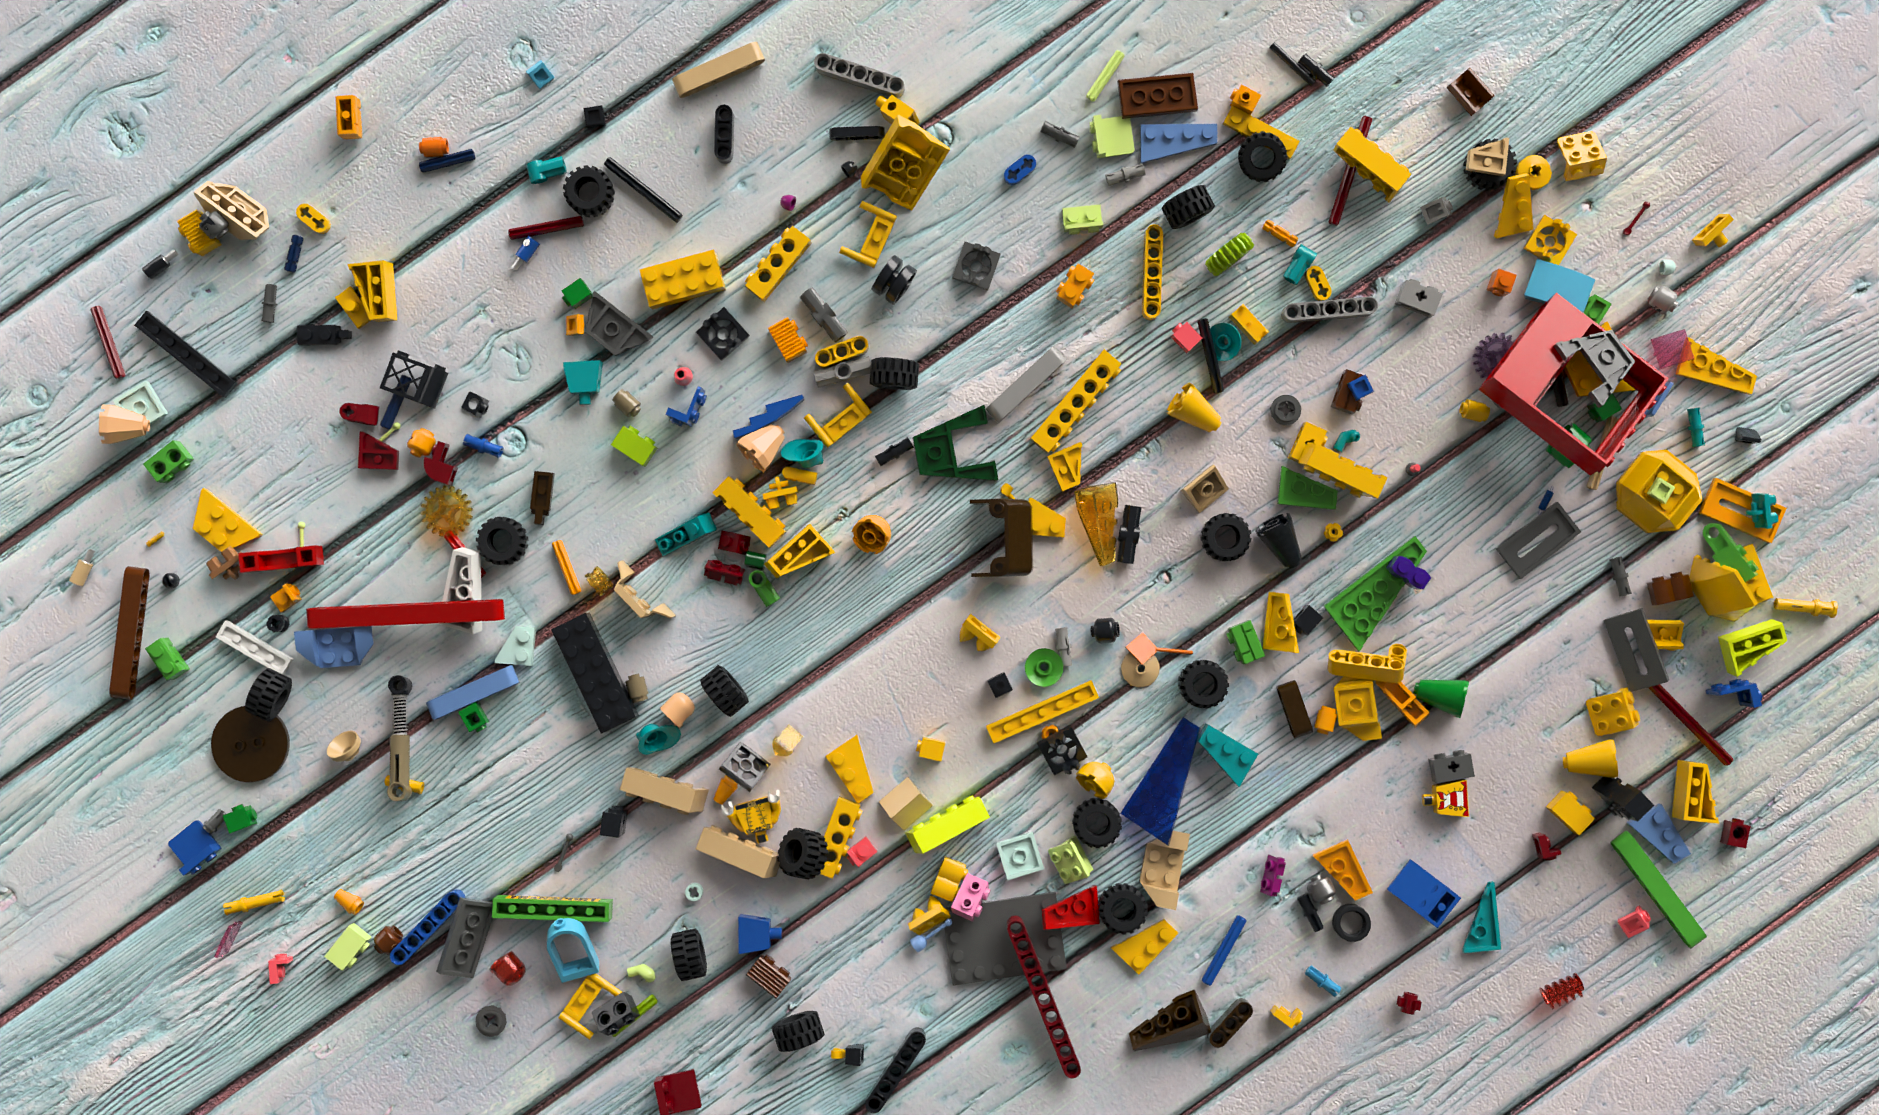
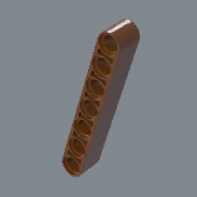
M128 566L124 571L109 689L111 698L132 700L135 695L150 572L147 568Z

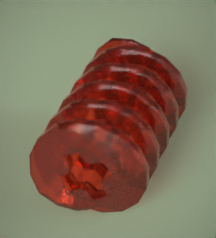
M1573 973L1572 977L1568 975L1565 980L1561 978L1558 980V983L1554 981L1551 983V986L1547 984L1544 986V990L1541 987L1539 990L1545 1003L1553 1010L1555 1002L1559 1007L1562 1006V999L1566 1004L1569 1003V996L1574 1001L1576 1000L1575 994L1582 998L1584 986L1577 973Z

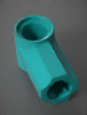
M562 156L546 161L535 160L526 164L531 184L543 183L548 180L547 178L567 173Z
M1300 244L1283 278L1297 285L1306 269L1313 263L1317 253Z

